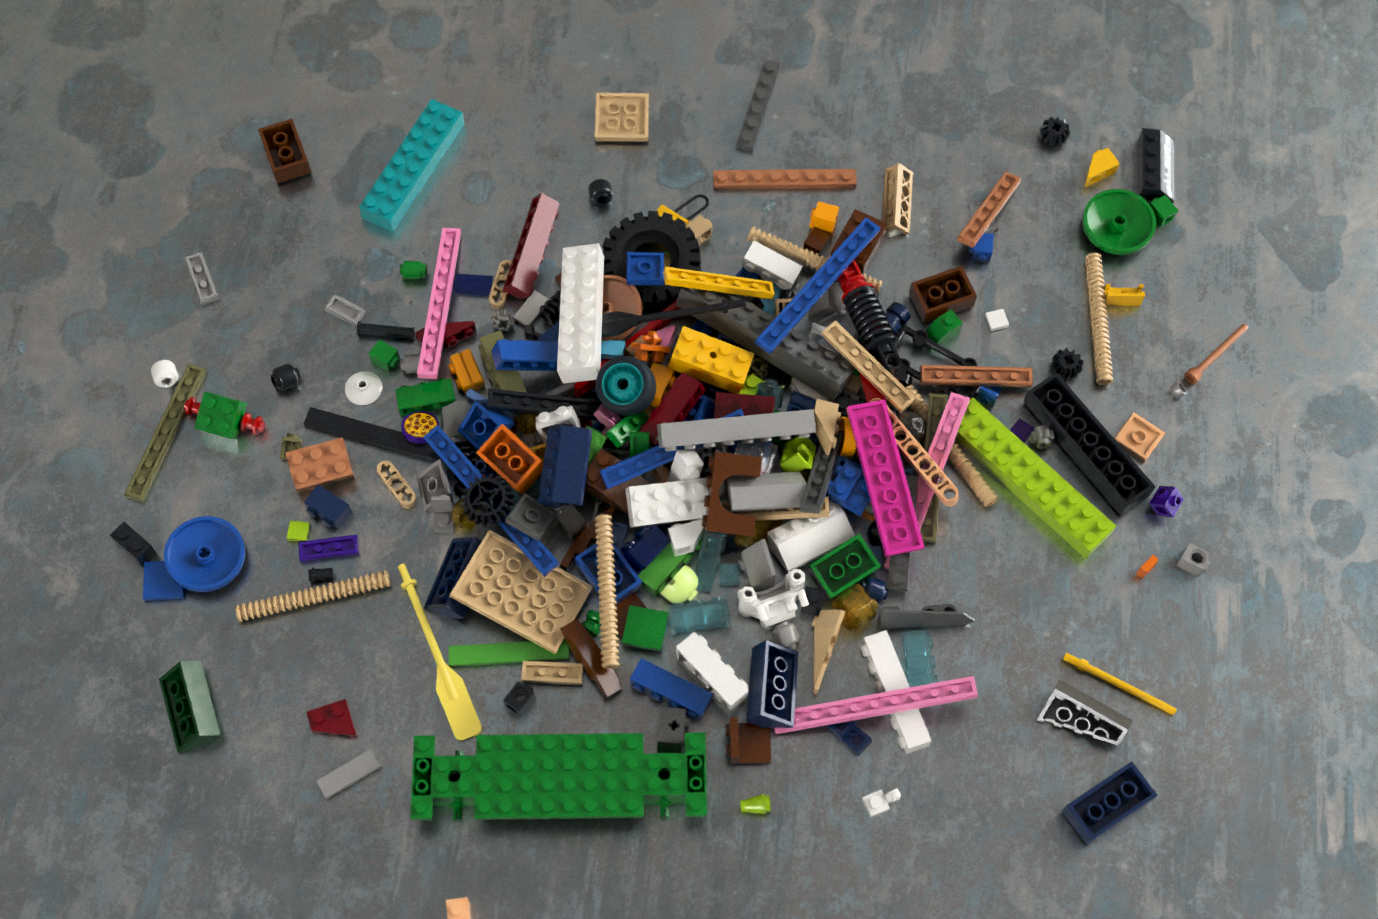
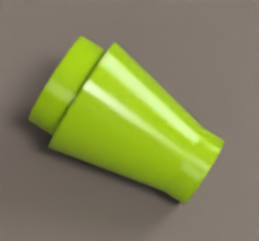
M763 793L740 800L741 812L759 814L771 812L770 796Z

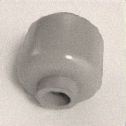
M786 621L774 627L775 630L772 632V637L776 644L791 650L798 647L796 643L801 640V637L794 623Z

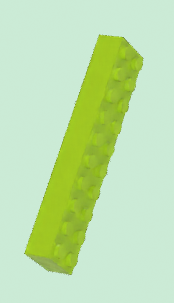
M974 398L969 401L955 441L1087 559L1112 535L1116 525Z

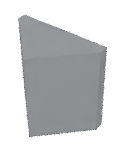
M838 280L831 285L808 311L809 318L846 317L845 305L841 299L844 292Z
M461 400L442 408L441 429L453 443L467 440L457 430L473 405Z
M439 459L416 476L424 511L433 510L431 497L439 494L451 496L452 503L454 504L443 460Z

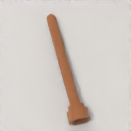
M1242 324L1201 364L1190 368L1184 374L1186 380L1191 384H1196L1201 379L1202 372L1248 329V326Z

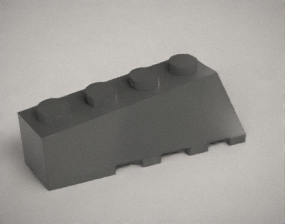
M1060 679L1037 718L1038 721L1054 723V726L1070 728L1074 732L1089 734L1093 738L1118 746L1128 732L1132 722L1126 716Z

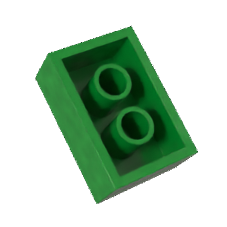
M859 533L810 564L808 568L822 590H825L828 599L831 600L877 571L881 565Z

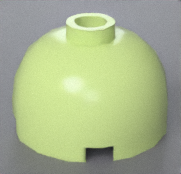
M684 565L673 577L672 581L663 589L661 595L676 604H681L687 599L691 602L698 594L696 591L698 587L696 573L689 566Z

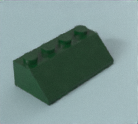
M201 661L178 662L159 678L177 752L183 753L210 744L220 736V728L216 720L215 709L212 705L210 690L207 686L205 671Z

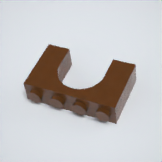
M713 452V455L709 456L708 467L711 468V473L706 478V487H709L708 495L704 497V507H707L706 515L702 516L701 522L704 531L754 536L756 517L728 512L720 503L719 489L723 481L732 475L760 477L762 457L724 452Z

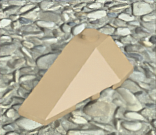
M821 610L819 616L815 615L812 622V627H815L813 633V695L815 696L818 694L845 615L843 610Z

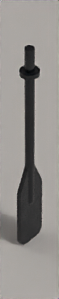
M723 298L722 303L646 315H635L620 311L603 313L602 337L619 335L645 322L723 310L724 314H726L728 309L746 307V300L741 299L727 302L726 298Z

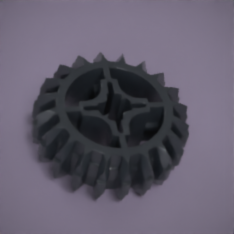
M482 474L480 480L475 477V483L468 482L470 488H464L463 491L466 495L461 496V499L464 501L461 503L462 508H465L464 514L468 515L470 521L474 520L476 525L482 523L484 527L487 526L488 522L491 526H494V521L496 520L498 523H501L500 518H507L506 512H511L512 508L510 506L515 503L512 500L514 498V493L511 492L512 487L507 485L508 482L505 479L501 481V477L498 475L494 478L493 474H489L488 478H486ZM486 488H497V490L488 491ZM480 493L479 497L476 500H474L476 495ZM485 495L489 498L491 506L486 502ZM499 501H501V503H500V505L498 506V508H496L497 503H498ZM479 510H480V511L490 510L491 512H489V513H480V512H478V511H479Z

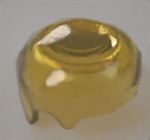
M461 499L455 503L451 511V519L456 526L469 530L476 524L474 520L470 521L468 515L464 514L465 508L461 506V503L464 501Z

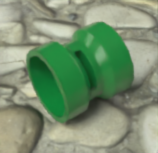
M589 610L586 614V620L581 624L592 637H597L599 628L602 626L599 623L601 620L599 617L600 613Z

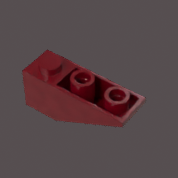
M475 322L446 323L442 350L455 346L458 341L469 338L477 332ZM425 327L415 332L417 342L421 348Z

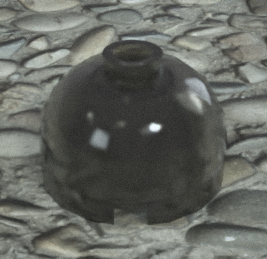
M906 411L896 416L921 445L925 441L927 431L926 420L920 414L912 411ZM898 435L896 437L899 441L906 438L905 435Z

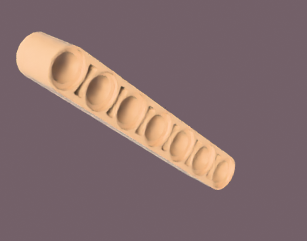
M874 398L870 400V402L879 401L881 399ZM887 406L890 421L894 422L892 428L895 439L898 435L906 436L902 441L896 439L899 452L944 505H956L959 500L957 487ZM911 449L918 450V453L915 455H910L908 451ZM923 463H928L930 465V467L925 470L920 468V466ZM934 478H941L943 480L940 484L932 482ZM952 492L955 496L948 499L945 497V494Z

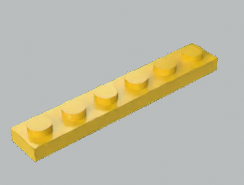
M665 267L663 271L665 285L758 297L761 299L773 300L775 295L773 284L770 281Z

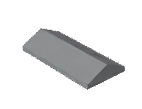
M800 471L761 474L758 478L730 476L724 480L731 512L800 507L806 488V481Z

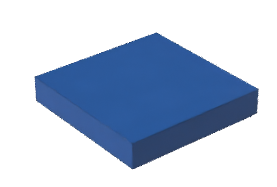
M627 252L626 285L664 286V253Z
M164 561L144 562V601L184 599L185 588L178 585L171 578Z

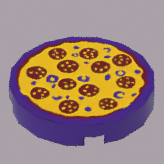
M412 412L402 420L401 432L408 441L415 444H424L427 442L423 437L437 425L439 426V421L437 417L429 412Z

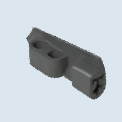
M952 604L929 605L923 607L921 611L900 610L899 606L882 607L878 610L880 630L919 626L924 628L961 626L975 621V618L968 616L966 613L958 612L957 608Z

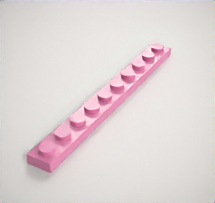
M442 228L417 371L418 378L437 379L461 239L460 228Z
M953 392L950 394L928 451L930 457L942 471L970 401L969 397ZM924 463L922 469H928L930 465ZM919 475L915 514L921 529L934 492ZM934 478L932 482L938 484L940 478ZM890 556L887 557L884 565L886 570H889Z
M974 676L795 708L794 727L775 728L776 734L978 698Z

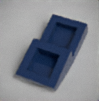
M853 720L827 725L857 755H860L872 742V738L858 728Z

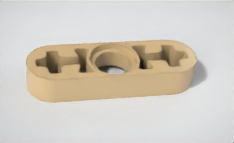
M503 260L499 264L489 295V303L493 309L499 310L506 305L509 294L497 285L500 281H506L505 269H507V266H511L512 260ZM498 293H500L501 300H499L498 303H495L494 300H497Z
M390 461L380 462L377 465L378 476L396 500L404 508L415 506L417 502L415 492ZM383 468L389 469V472L391 474L390 478L386 472H383ZM399 480L402 482L400 488L395 489L391 487L394 481ZM402 492H405L411 498V501L405 500Z

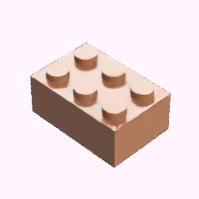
M343 437L286 452L295 490L298 493L314 489L318 484L325 486L354 478Z

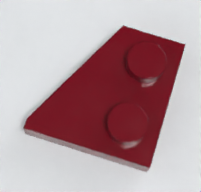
M346 699L306 712L313 733L357 737Z

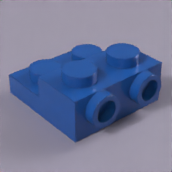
M845 462L843 466H838L835 472L837 476L835 481L830 480L827 497H829L830 501L862 516L870 502L863 470Z

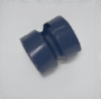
M893 302L886 309L887 313L885 315L896 335L899 329L910 320L911 315L902 304Z

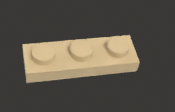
M523 661L522 683L582 685L583 664Z

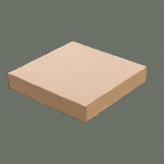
M1133 412L1114 439L1126 452L1144 463L1161 441L1165 432Z

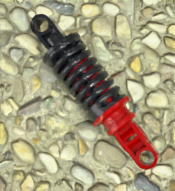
M854 260L838 278L841 283V289L844 292L841 297L842 303L846 306L863 347L894 377L902 363L896 350L899 339L894 334L892 327H890V322L877 298L874 285L866 283L865 277L861 274L860 268Z

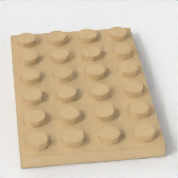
M488 530L450 593V597L556 654L565 638L560 628L575 620L593 586L559 567L554 568L544 577L515 543Z

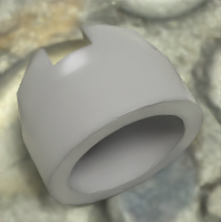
M1179 381L1170 388V392L1175 398H1180L1187 394L1185 387Z

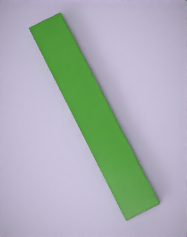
M566 639L562 641L556 654L531 641L449 646V667L523 663V661L550 662L570 660L569 645Z

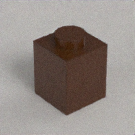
M814 227L805 240L803 249H808L809 252L813 251V254L818 253V256H822L829 245L830 234Z

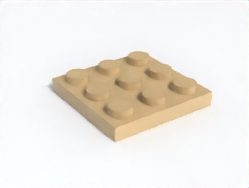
M596 93L595 141L648 142L649 93Z

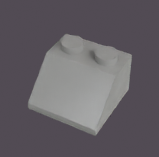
M762 539L741 552V559H738L740 570H744L746 575L744 577L745 587H752L755 592L773 587L776 578L766 540Z

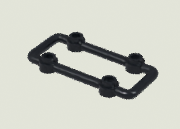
M902 327L896 334L899 343L904 335L907 334L912 337L913 343L917 346L926 345L961 366H977L975 359L960 357L929 339L927 332L924 330L915 331L910 327ZM901 358L902 363L899 370L920 381L919 372L910 367V362L907 359ZM928 385L942 394H947L948 399L951 392L959 394V390L953 386L946 388L943 385ZM981 386L973 387L968 395L970 400L972 398L976 399Z

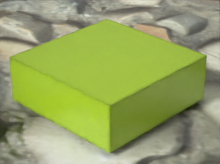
M290 520L287 540L294 542L307 541L311 526L310 522Z

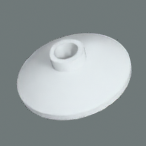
M368 371L353 374L345 384L346 397L351 403L358 406L373 404L380 398L383 391L380 378Z

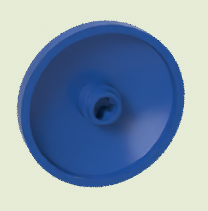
M213 516L193 518L178 526L168 538L164 549V563L171 578L181 587L195 592H209L226 586L239 574L245 561V545L239 531L228 521Z

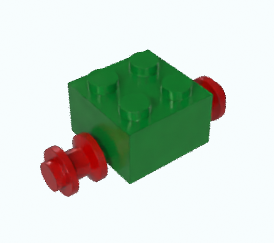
M204 391L201 403H198L195 397H191L184 404L186 415L197 414L194 429L228 439H238L240 429L244 432L251 429L254 435H258L265 426L261 416H257L254 419L251 418L250 413H245L247 402Z

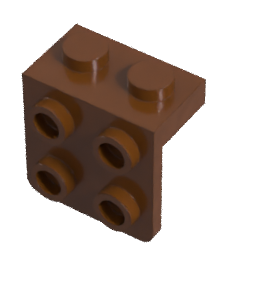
M730 717L729 724H725L726 736H730V744H726V756H730V764L769 763L771 761L770 728H762L751 723H738V717Z

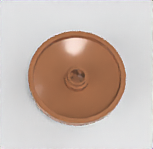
M604 275L602 314L620 311L642 315V300L634 285H626V279L620 276ZM636 326L619 335L602 337V341H620L627 337Z

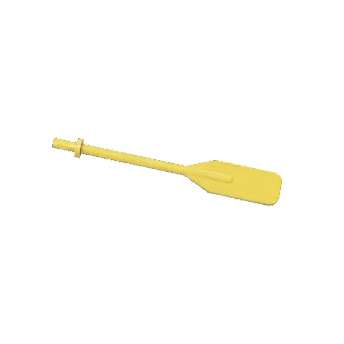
M400 564L398 570L403 579L401 588L402 590H407L437 664V694L455 738L459 741H465L481 732L480 720L463 679L444 662L414 588L417 585L416 580L410 578L405 564Z

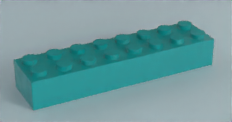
M434 99L430 100L360 204L359 209L363 219L394 232L464 126L463 112Z

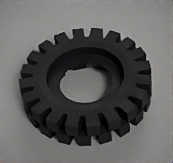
M648 211V216L643 217V213L639 212L633 214L634 220L630 221L628 217L620 221V228L614 226L609 231L610 238H605L602 245L604 250L602 251L604 255V275H616L626 279L627 252H634L640 245L649 242L659 243L666 247L671 255L669 267L701 272L700 248L690 227L686 228L684 221L679 218L674 221L672 214L665 212L662 217L658 216V211ZM665 280L664 286L634 285L642 300V311H646L647 307H652V311L661 310V305L666 304L667 307L670 306L678 298L682 288L665 285Z

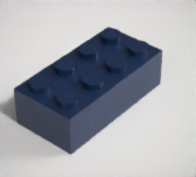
M1131 761L1066 805L1062 812L1085 844L1089 845L1152 802L1158 794Z

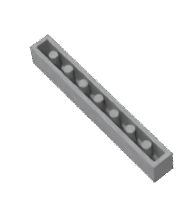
M814 409L657 424L659 448L665 447V451L677 450V446H684V449H694L696 444H703L704 447H715V442H722L723 446L734 445L736 440H741L742 444L754 443L753 439L760 438L761 442L772 441V437L779 436L780 440L791 439V435L797 434L798 438L810 437V433H816Z

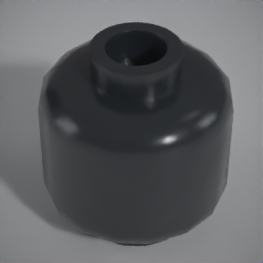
M597 179L589 185V196L593 204L604 206L611 202L613 192L607 180Z
M291 364L274 368L270 375L273 386L281 391L296 387L298 379L301 377L299 370Z

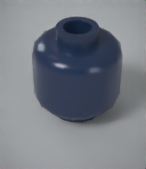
M866 577L860 581L857 594L863 602L878 605L887 598L888 589L883 580Z

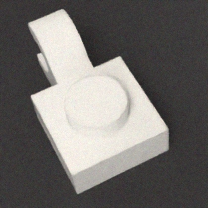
M898 789L892 790L885 795L882 790L862 797V800L870 818L889 811L890 807L888 804L899 800L901 795Z

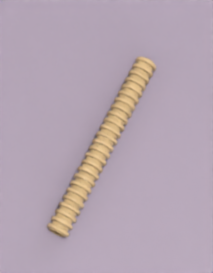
M754 226L750 229L747 236V242L752 241L753 243V241H756L778 252L780 255L783 254L784 257L788 256L790 260L795 259V262L804 263L806 267L809 265L811 269L816 268V271L829 259L828 257L825 259L823 255L818 256V253L813 254V251L809 252L808 249L804 250L802 246L799 248L797 244L792 245V242L787 243V240L783 241L782 238L778 239L776 235L771 236V233L766 234V231L761 232V229L757 230ZM865 273L862 274L866 279V283L873 284L875 292L878 294L882 280L877 281V278L873 279L870 275L868 277Z
M1090 253L1085 256L1091 311L1090 319L1092 321L1091 330L1096 367V383L1108 385L1113 382V373L1111 372L1112 362L1104 295L1105 287L1103 285L1102 256L1099 253Z
M913 385L906 386L905 388L916 398L910 405V410L914 411L913 414L917 415V419L920 420L921 424H924L923 427L926 429L928 404L924 403L925 400L921 398L920 394H917L918 391L914 390ZM954 440L948 460L952 461L955 469L959 470L958 473L962 475L963 479H966L965 482L970 484L969 487L973 488L974 493H977L976 496L981 498L980 501L981 503L984 502V507H990L998 500V495H994L995 491L991 490V486L987 485L988 482L984 481V477L980 476L981 473L977 472V468L973 467L974 464L970 462L969 458H966L967 455L962 453L963 450L959 448L958 444H955L956 441Z
M598 515L595 517L597 522L595 523L597 528L595 530L597 534L595 538L597 539L596 545L598 547H596V551L598 553L596 556L598 557L597 563L599 564L597 565L599 570L597 571V575H599L597 580L600 582L598 583L600 588L598 589L600 594L598 599L600 600L599 606H601L599 608L601 612L599 614L601 618L599 623L602 624L600 626V630H602L600 632V636H602L600 642L602 643L601 649H603L601 651V655H603L601 666L605 669H614L619 667L620 663L618 662L619 656H617L619 654V650H617L619 639L616 637L618 635L616 631L618 629L616 625L618 620L615 619L617 617V613H615L617 611V607H615L617 601L614 600L616 599L614 594L616 592L614 588L616 583L614 582L615 576H613L615 574L613 570L615 568L613 564L615 560L612 558L614 556V552H612L614 550L612 546L614 541L611 540L613 538V534H611L613 532L611 528L613 523L611 522L612 516Z
M383 570L382 573L378 571L377 574L371 573L370 576L365 574V577L361 575L357 579L353 577V580L348 578L347 581L341 580L340 583L336 581L334 584L328 583L327 586L323 584L322 587H310V590L306 588L302 592L298 590V593L293 591L291 594L285 593V596L281 594L279 597L273 596L272 599L268 597L267 600L261 599L259 602L258 600H255L254 603L248 602L247 605L245 603L242 606L238 604L235 607L238 621L243 622V619L247 621L249 618L255 619L256 616L260 618L261 615L267 616L268 613L272 615L274 612L280 613L281 610L285 612L286 609L292 610L294 607L298 609V606L304 607L306 604L310 606L311 603L314 605L317 602L323 603V600L327 602L329 599L335 600L336 597L340 599L341 596L347 597L348 594L353 596V593L359 594L361 591L365 593L366 590H378V587H381V589L384 586L390 587V578L388 571Z

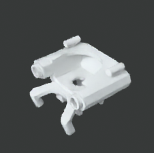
M793 569L780 583L767 590L755 592L752 587H744L738 590V613L742 617L752 616L760 619L761 626L766 630L774 628L776 624L781 622H791L796 617L795 610L798 609L795 603L796 600H800L802 607L809 605L803 589L805 574L800 569Z

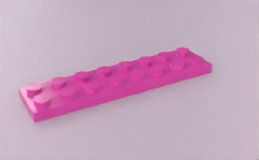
M885 400L848 406L846 409L885 557L923 550L925 548Z

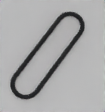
M702 194L695 195L690 200H688L680 207L675 209L674 212L676 213L697 197L705 198L707 202L706 205L694 214H692L691 216H689L687 218V220L689 221L691 218H693L698 213L707 208V206L709 205V199Z

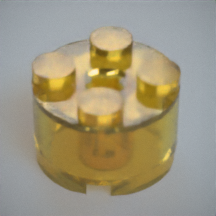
M859 584L850 586L834 599L831 604L832 609L835 607L836 610L845 611L842 625L849 630L852 628L856 629L855 632H859L877 616L876 609L879 607L877 602L869 598L863 587Z

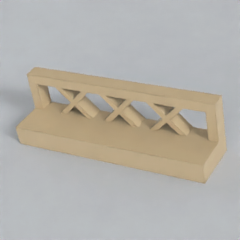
M900 163L885 169L882 221L888 223L886 233L896 229L906 235L910 233L913 172Z

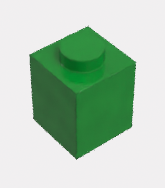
M1166 195L1160 198L1156 197L1150 202L1156 217V224L1159 228L1175 219L1178 209Z
M380 339L368 353L371 362L387 372H390L392 368H396L400 362L398 350Z

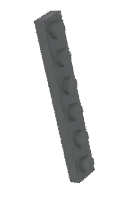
M764 60L736 143V148L754 151L781 70V63Z
M838 430L837 436H834L837 437L835 449L831 448L829 455H826L821 444L819 445L801 500L800 512L820 514L844 438V431Z
M906 476L914 510H916L918 476ZM911 552L890 556L888 590L908 591Z

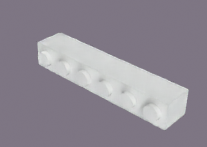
M887 630L864 637L861 650L863 655L868 657L870 662L868 663L869 671L876 677L877 681L875 684L878 692L910 688ZM919 709L890 714L892 717L890 719L892 728L897 730L899 735L898 743L901 749H905L906 754L930 745L932 740Z

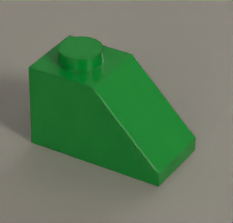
M951 309L938 317L925 331L929 339L942 345L960 333L963 322Z

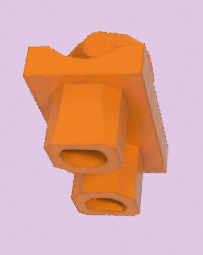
M649 331L647 335H643L642 340L646 341V344L631 343V348H635V358L644 361L648 360V352L652 351L651 361L663 363L665 352L670 353L671 348L656 345L661 342V337H658L656 331Z

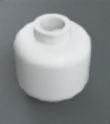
M160 360L151 368L153 381L159 387L169 388L178 380L176 367L169 360Z

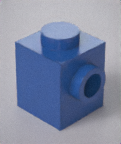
M984 233L974 248L969 247V253H972V260L990 262L993 253L994 234Z

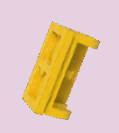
M1105 284V305L1141 306L1145 297V292H1142L1144 285L1139 284L1137 288L1110 287V284Z

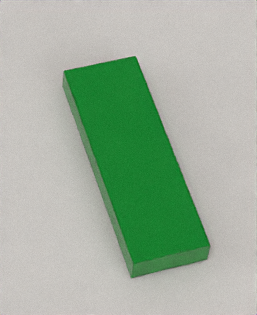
M644 411L636 415L626 416L605 434L619 448L630 439V432H638L641 426L648 421L649 417Z

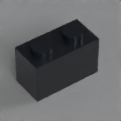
M123 522L110 534L115 544L141 567H144V562H149L157 554L152 545L126 522Z

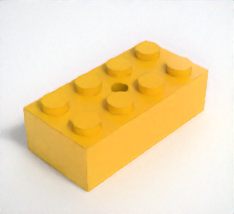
M683 326L667 368L680 373L684 372L693 378L734 394H739L744 385L754 353Z

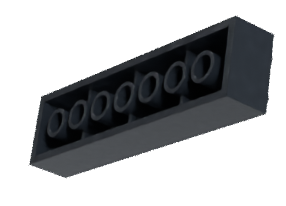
M1057 372L1027 391L1023 402L1043 425L1047 426L1049 430H1053L1057 442L1120 515H1123L1151 495L1156 486Z

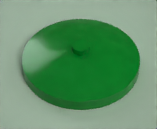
M1109 189L1096 194L1090 199L1083 213L1082 225L1088 239L1099 249L1111 254L1128 255L1142 250L1151 241L1156 229V217L1149 203L1138 194L1124 189Z

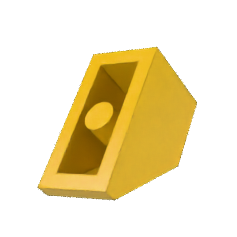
M1109 148L1098 150L1092 155L1084 184L1086 187L1117 172L1120 163Z

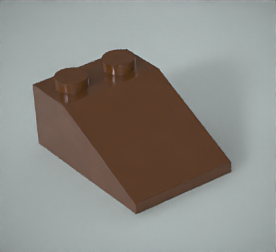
M600 449L587 468L585 491L628 514L625 489L651 483L639 475L606 489L599 471L621 462V460Z

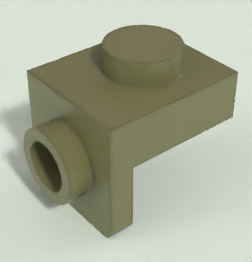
M287 433V437L282 436L280 459L287 460L286 452L301 449L303 439L298 438L299 434Z

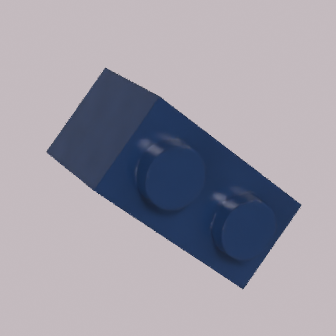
M319 484L304 501L307 508L306 512L314 518L318 516L327 527L331 528L333 526L337 530L352 512L348 503Z

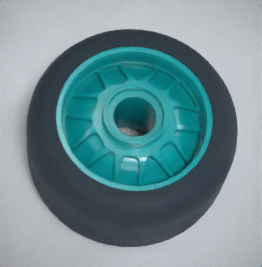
M619 356L609 360L600 369L596 378V393L601 403L610 411L622 416L636 415L644 411L652 403L656 393V380L650 368L642 361L630 356ZM627 380V388L621 389L622 383Z

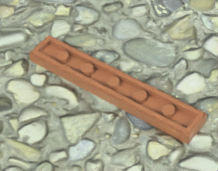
M1005 171L961 231L957 241L974 248L1021 183L1022 178Z
M920 365L919 367L920 385L1032 388L1033 386L1032 368Z

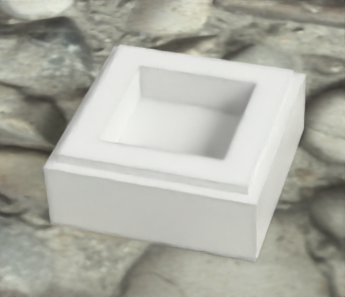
M1003 309L985 313V318L991 332L1008 328L1009 323Z

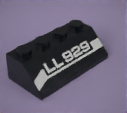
M1143 128L1138 138V195L1146 201H1152L1156 197L1160 198L1166 195L1174 203V141L1159 129Z

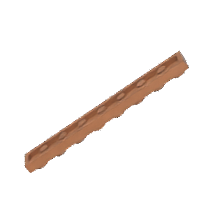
M856 169L713 170L714 189L856 188L857 185Z

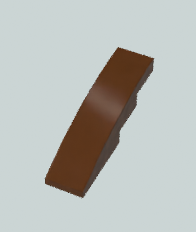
M611 506L601 515H610L613 519L616 508ZM595 520L582 531L560 563V568L568 572L574 558L588 549L591 543H596L597 539L595 536L597 534L595 530L597 528L595 523L597 522Z
M578 619L560 628L577 662L583 664L590 680H595L604 698L623 688L614 670L605 669L601 666L603 663L601 660L603 657L601 650Z

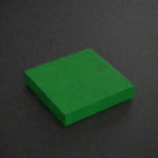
M629 605L622 645L661 652L668 612Z

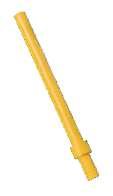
M1067 652L1063 657V660L1076 666V669L1082 672L1086 671L1171 715H1174L1177 708L1088 664L1089 661L1083 658L1080 660Z

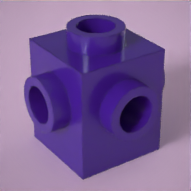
M1159 486L1149 504L1158 516L1174 517L1184 499L1176 487Z

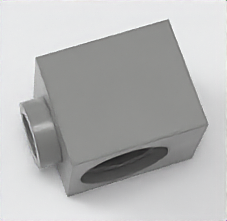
M1189 543L1184 549L1177 566L1199 576L1202 571L1206 572L1211 563L1208 561L1211 553ZM1192 558H1196L1199 563H1195Z

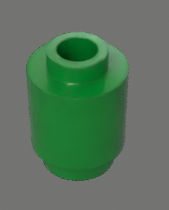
M404 261L403 264H400V275H403V279L422 280V278L427 277V263H422V261Z

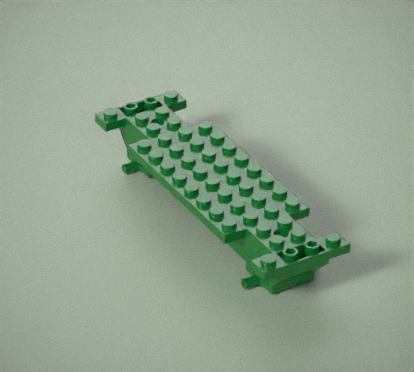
M706 732L685 733V753L643 754V733L477 735L476 755L463 756V750H460V756L459 750H455V756H435V735L414 736L411 820H432L433 804L437 807L452 808L453 821H461V811L468 806H474L475 820L644 818V804L661 806L660 818L664 819L665 811V819H668L669 806L685 804V802L686 817H707ZM667 772L670 774V777L667 780H662L659 778V774ZM454 774L460 775V779L457 782H451L450 777Z

